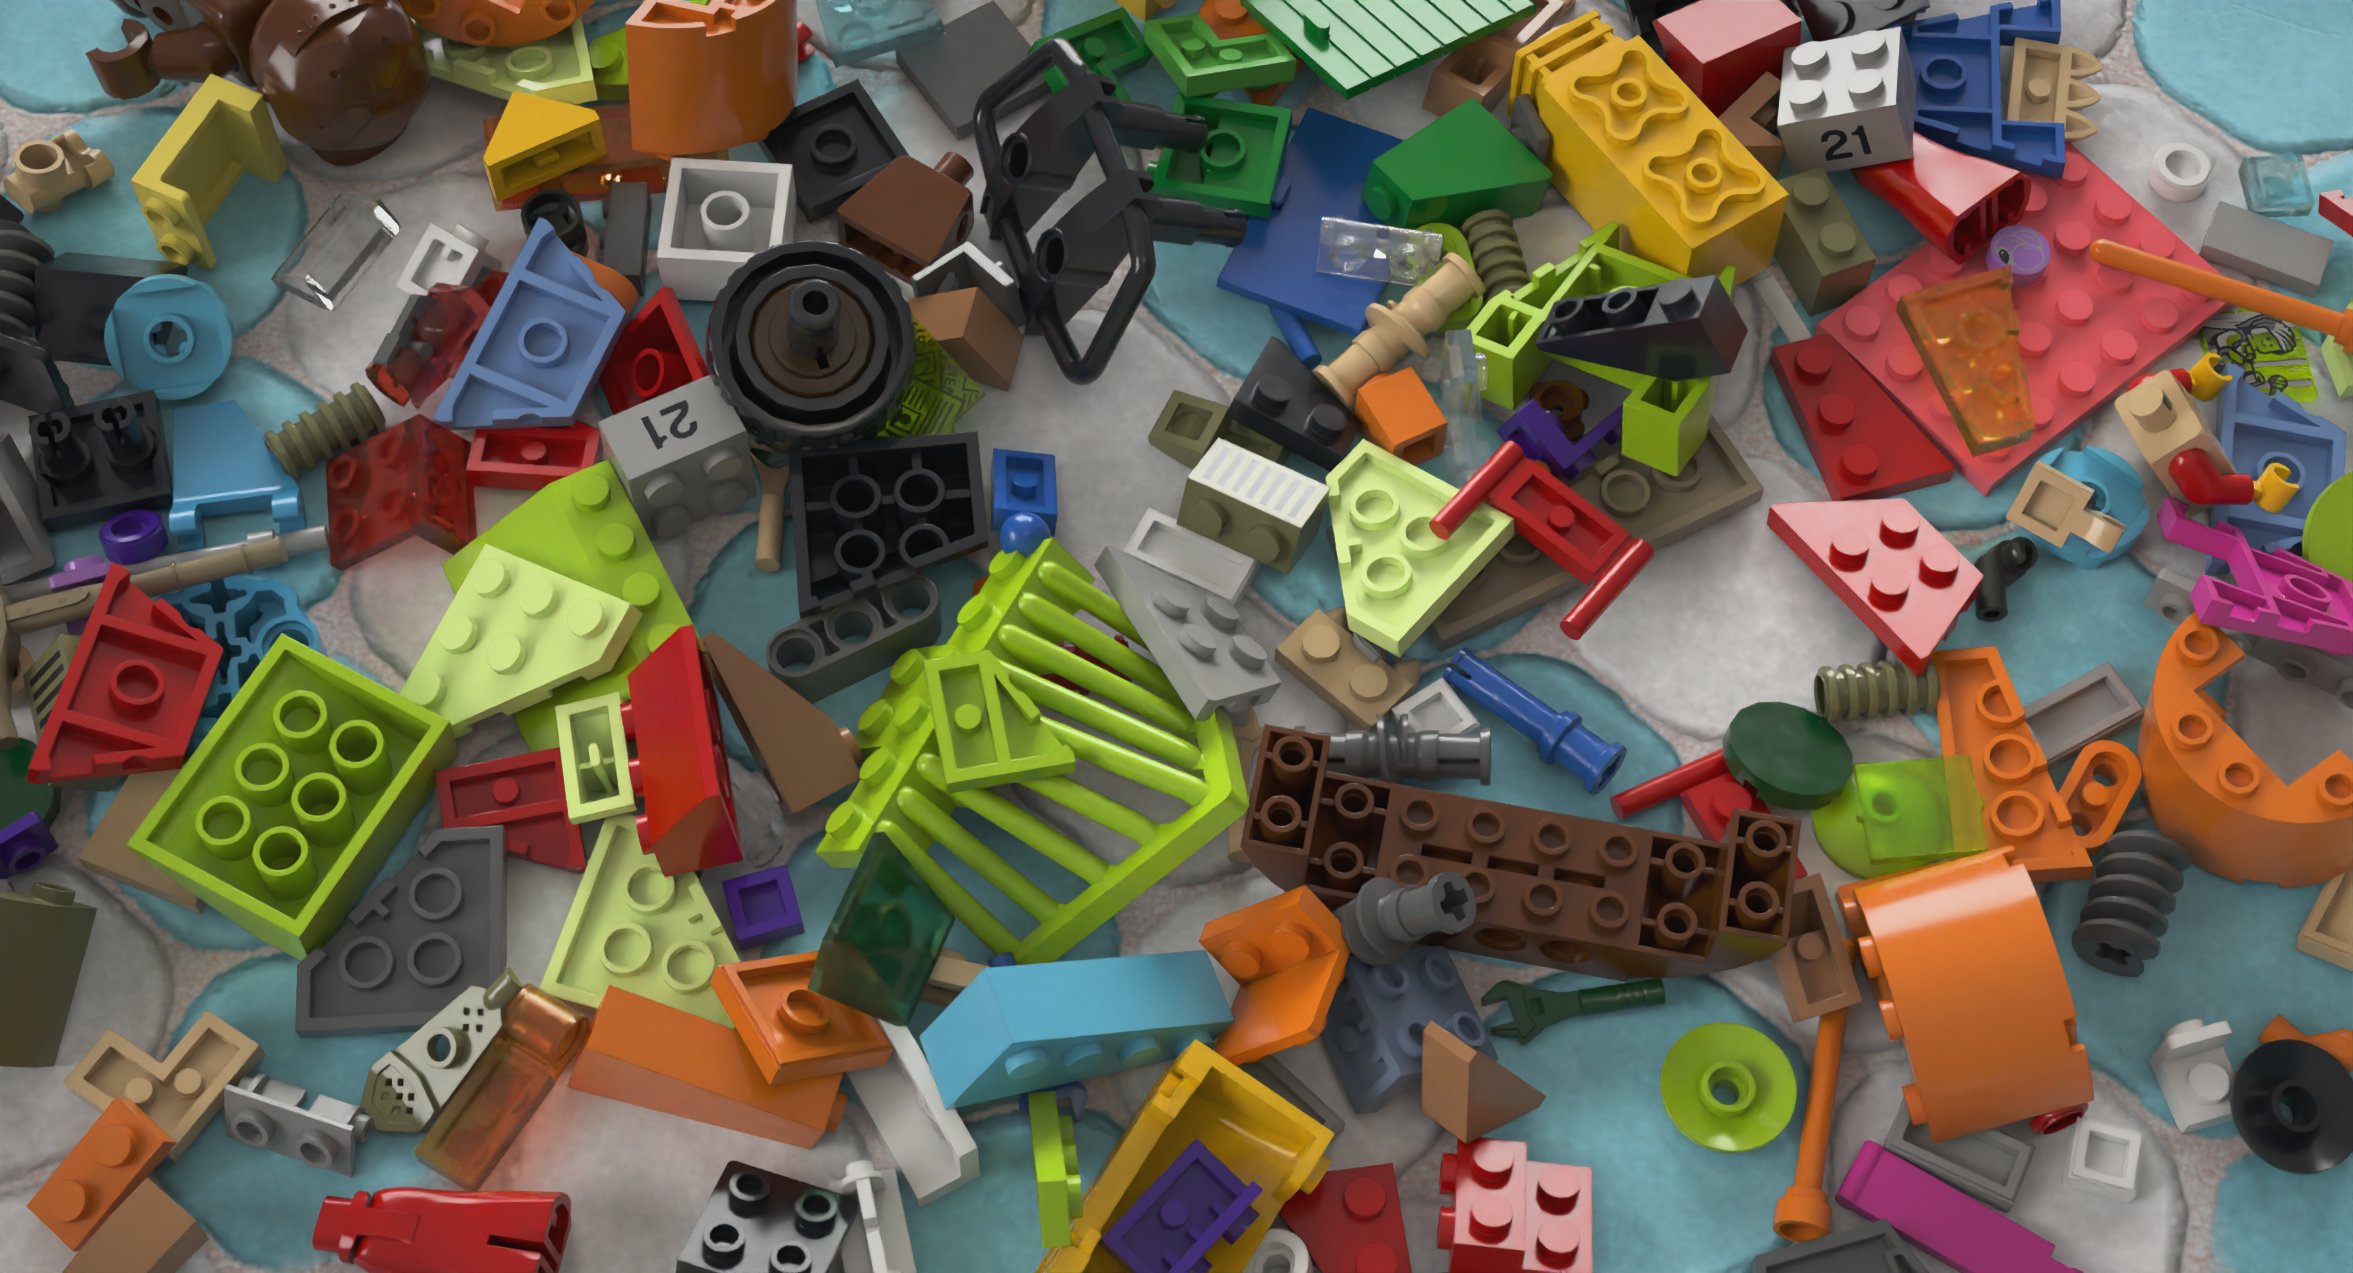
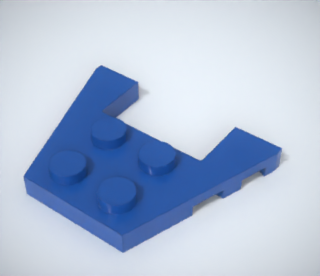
M2037 0L2036 5L2014 9L2011 2L1990 6L1989 14L1959 20L1957 13H1951L1914 22L1896 24L1887 28L1901 27L1916 76L1915 132L1951 149L2046 177L2062 179L2066 164L2064 123L2002 120L2000 46H2013L2016 37L2059 44L2061 36L2060 0Z

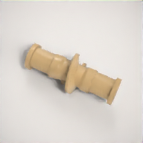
M1453 252L1442 258L1444 265L1420 286H1414L1403 296L1402 301L1398 305L1393 300H1389L1386 307L1377 303L1370 304L1365 310L1370 329L1361 332L1351 341L1352 345L1327 367L1319 365L1313 370L1314 375L1349 410L1356 404L1354 398L1357 396V389L1361 388L1374 376L1390 372L1396 366L1398 360L1403 362L1407 359L1406 353L1409 350L1427 360L1431 356V352L1424 337L1429 333L1437 331L1447 322V317L1471 296L1478 299L1486 292L1479 276L1458 254Z

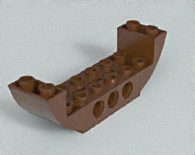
M1269 724L1264 725L1241 848L1251 863L1273 884L1285 892L1306 885L1331 912L1335 911L1339 906L1355 900L1362 885L1370 879L1377 877L1390 878L1402 888L1412 885L1420 887L1427 885L1434 875L1452 871L1464 877L1474 892L1476 916L1473 924L1455 934L1444 933L1441 930L1429 933L1419 940L1412 941V943L1432 947L1443 946L1448 950L1627 982L1628 977L1670 978L1705 975L1736 969L1765 959L1787 946L1801 820L1733 808L1721 842L1328 772L1326 770L1331 741L1330 735Z

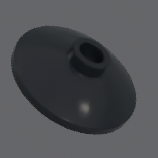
M2282 1039L2259 1046L2240 1062L2230 1087L2231 1113L2241 1137L2258 1157L2282 1171L2299 1175H2311L2325 1172L2339 1165L2352 1153L2353 1080L2346 1069L2332 1055L2304 1041ZM2279 1102L2290 1108L2293 1115L2292 1123L2282 1115Z

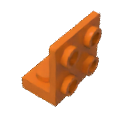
M1306 885L1206 922L1198 942L1240 985L1230 1009L1235 1021L1220 1034L1214 1051L1235 1066H1239L1244 1063L1253 1064L1267 1055L1293 1046H1305L1314 1041L1326 1026V1015L1337 986L1345 976V965L1351 952L1342 937V923Z

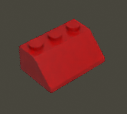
M693 624L682 626L627 676L631 702L620 704L626 738L628 742L637 741L639 757L628 759V769L635 797L645 798L647 814L636 816L640 846L644 855L655 854L664 878L744 861L718 694Z

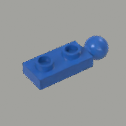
M993 448L990 470L991 530L1000 531L999 542L1004 553H1012L1018 550L1026 558L1041 545L1044 539L1055 536L1058 516L1055 455Z

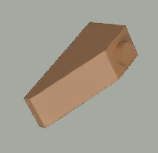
M711 632L698 639L711 677L783 816L795 814L861 779L859 777L860 771L856 764L863 761V755L857 741L846 726L838 729L831 717L715 632Z

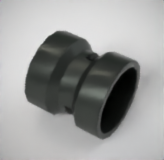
M555 188L540 190L531 195L523 204L521 210L522 224L527 239L538 218L541 217L548 220L555 228L556 235L570 251L586 257L589 243L586 229L583 225L584 221L580 203L575 196L565 190Z

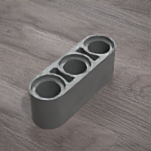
M919 573L813 614L783 628L773 635L767 644L766 657L769 673L807 701L814 704L893 666L897 659L910 649L932 646L941 635L942 628L940 595L937 585L930 577ZM908 608L924 610L920 615L913 617L899 614ZM852 635L868 637L863 642L857 644H848L842 641ZM795 662L811 664L805 670L798 672L785 669L788 665Z

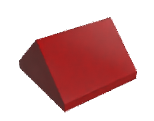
M1700 0L1652 21L1672 71L1718 118L1766 71L1781 80L1784 48L1800 46L1802 20L1780 0Z
M663 286L626 325L598 379L613 415L709 375L707 366L672 288Z

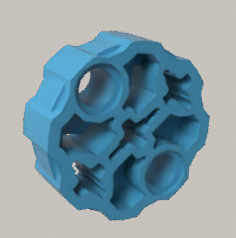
M235 575L186 588L182 593L179 591L177 593L163 594L159 597L179 611L187 625L201 629L224 648L220 667L185 759H189L281 633L329 657L316 624L310 622L297 593L274 578L255 580ZM228 677V682L226 684L224 679Z

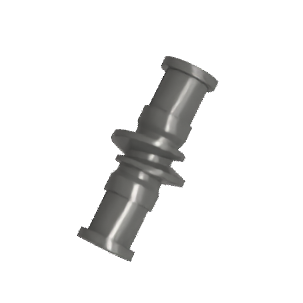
M1376 714V733H1369L1365 730H1347L1346 733H1319L1331 736L1326 770L1328 772L1367 779L1380 778L1381 781L1400 785L1403 778H1415L1421 782H1438L1439 779H1480L1481 786L1491 785V727H1481L1480 734H1440L1439 730H1422L1417 733H1409L1408 714H1401L1395 733H1389L1383 716ZM1295 726L1294 728L1297 730L1306 731L1305 726Z
M1452 871L1434 875L1427 885L1420 887L1412 885L1402 888L1390 878L1377 877L1370 879L1362 885L1355 900L1339 906L1331 913L1342 923V937L1351 951L1349 956L1355 955L1361 962L1374 967L1390 966L1402 960L1410 950L1412 941L1419 940L1429 933L1441 930L1444 933L1455 934L1472 925L1476 916V899L1468 881L1459 873Z

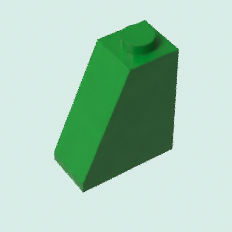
M1472 97L1373 160L1360 198L1367 204L1375 217L1383 220L1401 237L1412 235L1417 228L1428 223H1445L1458 228L1468 218L1484 210H1504L1511 215L1512 219L1532 216L1540 210L1554 174Z

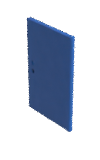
M1308 107L1286 149L1270 218L1250 216L1247 222L1245 238L1239 246L1233 248L1217 279L1216 287L1276 309L1293 313L1296 316L1352 335L1355 338L1365 331L1368 326L1365 310L1370 304L1379 303L1411 235L1400 237L1388 224L1371 213L1367 204L1360 196L1372 161L1404 140Z

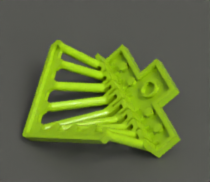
M1054 538L1044 539L1041 545L1026 558L1018 550L1012 553H1004L1003 550L999 551L989 565V572L991 574L982 589L960 610L957 617L959 625L947 644L910 649L894 663L890 671V678L892 680L879 700L872 703L862 713L857 723L859 731L855 736V740L863 755V761L861 762L863 765L859 772L861 780L849 799L837 807L830 815L825 826L827 834L815 851L832 868L870 867L896 891H904L913 877L996 956L1006 952H1013L1017 965L1052 963L1241 818L1249 808L1248 795L1230 714L1221 706H1218L1209 720H1195L1191 713L1185 710L1188 708L1160 666L1073 616L1074 613L1082 609L1150 652L1120 604L1092 586L1095 578ZM1064 641L1071 643L1072 645L1083 650L1089 655L1095 657L1101 662L1107 664L1108 666L1124 674L1130 679L1136 681L1142 686L1148 688L1154 693L1160 695L1161 697L1057 646L1056 644H1059ZM990 650L1009 673V680L1017 690L1024 692L1035 706L1041 705L1179 766L1187 773L1041 715V720L1062 745L1067 743L1074 752L1075 758L1182 800L1192 807L1172 823L1156 824L1148 817L1064 775L1017 782L1141 845L1139 849L1121 863L1114 865L1106 863L1097 855L988 787L947 794L924 676L923 661ZM1055 673L1173 732L1178 737L1040 676ZM1197 742L1198 747H1196L1192 743ZM1198 778H1205V782L1201 781ZM955 807L972 809L1084 879L1091 886L1068 904L1055 901L951 818V813ZM934 842L941 843L1040 922L1041 925L1022 940H1018L928 855L927 852Z

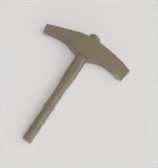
M281 537L247 546L243 543L241 547L178 564L172 562L171 566L130 576V582L149 598L178 590L182 593L184 589L246 572L253 574L254 570L288 562V554ZM0 575V751L13 749L20 743L11 713L12 680L21 647L20 635L89 617L104 582L80 586L12 604L4 591Z

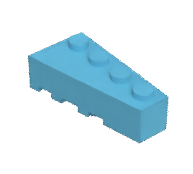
M1198 950L984 968L919 1038L945 1110H950L1174 1060L1195 1039L1213 1050L1215 1046L1213 1041L1235 1020L1207 951Z

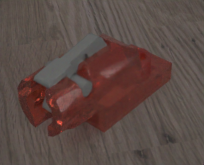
M492 270L476 286L475 290L467 286L437 282L429 289L426 295L412 294L391 333L386 334L376 355L366 367L367 378L383 395L396 404L405 407L408 401H410L416 409H419L428 396L448 378L454 379L509 273Z

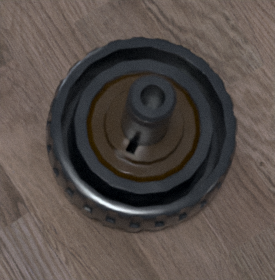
M810 239L797 240V242L781 243L771 246V249L755 254L747 260L744 266L737 268L729 276L727 285L720 289L714 301L712 313L709 316L705 343L706 364L714 385L719 386L721 389V397L728 405H733L751 440L759 445L764 444L772 448V451L784 455L788 453V449L807 451L832 449L856 441L867 440L870 437H876L884 430L887 422L890 419H894L907 396L914 376L917 355L916 327L913 325V313L910 305L902 296V289L895 279L890 278L885 273V269L876 261L868 259L862 252L854 248H847L838 245L836 242H820Z

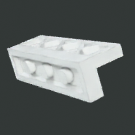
M845 924L829 932L831 949H833L894 1050L886 1065L844 1072L843 1075L919 1208H922L980 1176L978 1147L956 1109L945 1110L929 1063L850 928Z

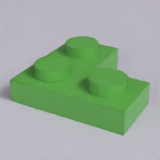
M1199 13L1145 21V44L1186 98L1194 96L1214 97L1219 92L1244 88L1262 90L1276 83L1295 81L1297 60L1283 42L1272 32L1220 40Z

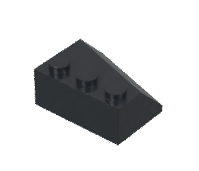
M978 431L862 440L826 450L788 449L800 619L989 547Z

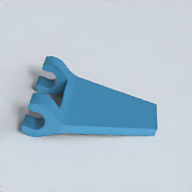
M236 400L173 408V504L169 512V530L171 536H177L178 553L206 548L203 518L272 509L274 523L279 522V534L307 529L304 500L300 487L289 474L285 475L277 458L270 448H266L265 440Z

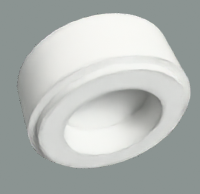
M2169 143L2156 152L2148 169V180L2151 187L2160 196L2175 202H2187L2196 199L2203 193L2211 177L2212 166L2209 158L2199 148L2187 143Z

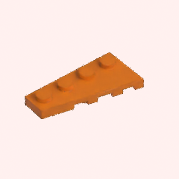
M1996 646L1934 651L1931 661L1937 669L1940 681V698H1938L1936 715L1953 860L2012 845L2018 859L2012 861L2013 866L2023 863L2032 883L2092 879V862L2085 846L2081 847L2072 827V817L2063 797H2059L2047 770L2048 763L2039 743H2035L2025 721V711Z

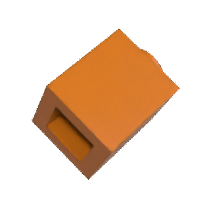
M1412 366L1394 374H1378L1368 380L1361 388L1357 389L1354 415L1362 422L1358 431L1365 440L1414 466L1442 455L1448 421Z

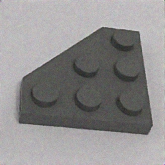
M503 825L435 829L416 848L418 853L391 880L386 877L347 916L350 920L322 948L316 946L297 965L295 1032L301 1038L417 1032L471 985L487 989L506 969L507 832ZM505 1008V1009H504V1012H505V1023H506V1008Z

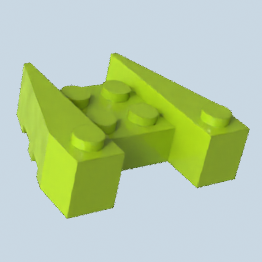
M1611 221L1580 241L1577 253L1556 266L1547 262L1531 273L1530 283L1513 294L1505 289L1487 302L1459 337L1460 390L1514 411L1553 359L1631 389L1632 392L1623 402L1622 455L1677 477L1707 437L1721 375L1670 381L1539 351L1535 345L1555 301H1561L1572 296L1585 297L1609 293L1625 287L1639 288L1668 283L1678 278L1692 279L1689 276L1620 251V224ZM1727 265L1718 278L1734 304L1736 267Z

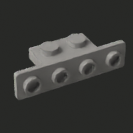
M2162 568L2149 589L2143 604L2156 611L2165 621L2180 626L2187 617L2195 612L2190 594L2196 582L2169 569ZM2230 570L2225 583L2237 587V582ZM2219 627L2245 654L2275 667L2287 679L2295 682H2307L2336 696L2339 702L2353 709V656L2347 654L2337 656L2319 648Z

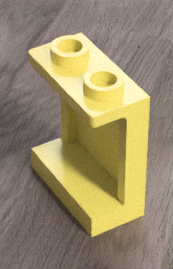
M210 74L130 180L141 204L142 214L147 219L157 242L156 247L171 262L183 264V266H187L190 263L210 271L217 260L204 228L243 174L247 172L276 184L288 168L266 102L263 99V94Z

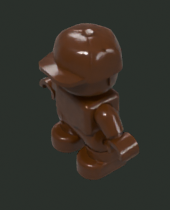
M111 0L122 12L136 18H150L165 32L157 33L154 40H152L144 24L132 19H123L121 29L129 44L126 48L115 52H104L97 47L85 53L104 92L117 99L126 100L143 96L159 85L161 78L164 80L204 83L210 74L221 78L231 74L243 84L249 87H257V92L263 94L264 101L271 104L282 128L300 142L308 145L322 160L334 166H353L378 155L392 145L406 130L409 121L426 98L431 85L429 61L424 45L408 12L397 0Z

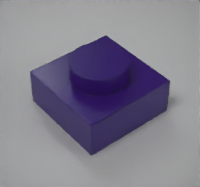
M786 864L722 881L740 951L805 933Z

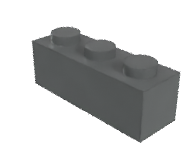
M611 182L609 197H603L602 205L603 218L607 219L606 227L600 228L599 233L600 249L604 250L603 258H597V262L622 274L634 285L639 296L644 297L652 215V199L648 182Z

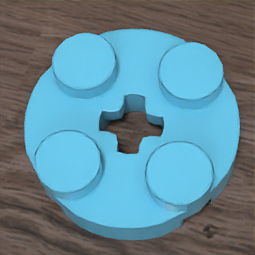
M160 274L136 282L117 299L105 323L104 343L112 367L124 380L127 378L134 386L143 389L142 392L154 390L158 399L181 400L204 392L223 374L234 350L235 331L226 305L217 297L215 290L209 284L203 281H195L182 275ZM164 321L174 322L176 329H184L187 334V339L179 343V352L168 353L165 343L154 342L153 333L161 331Z
M2085 446L2083 452L2071 451L2063 453L2065 447L2052 450L2042 456L2039 461L2094 489L2095 492L2091 498L2095 503L2092 510L2106 514L2127 527L2111 554L2073 533H2070L2065 544L2060 548L2026 529L2024 530L2030 533L2040 546L2053 555L2071 561L2081 569H2097L2105 561L2116 559L2125 554L2139 538L2149 517V504L2145 507V499L2141 493L2144 484L2138 472L2127 461L2108 450Z

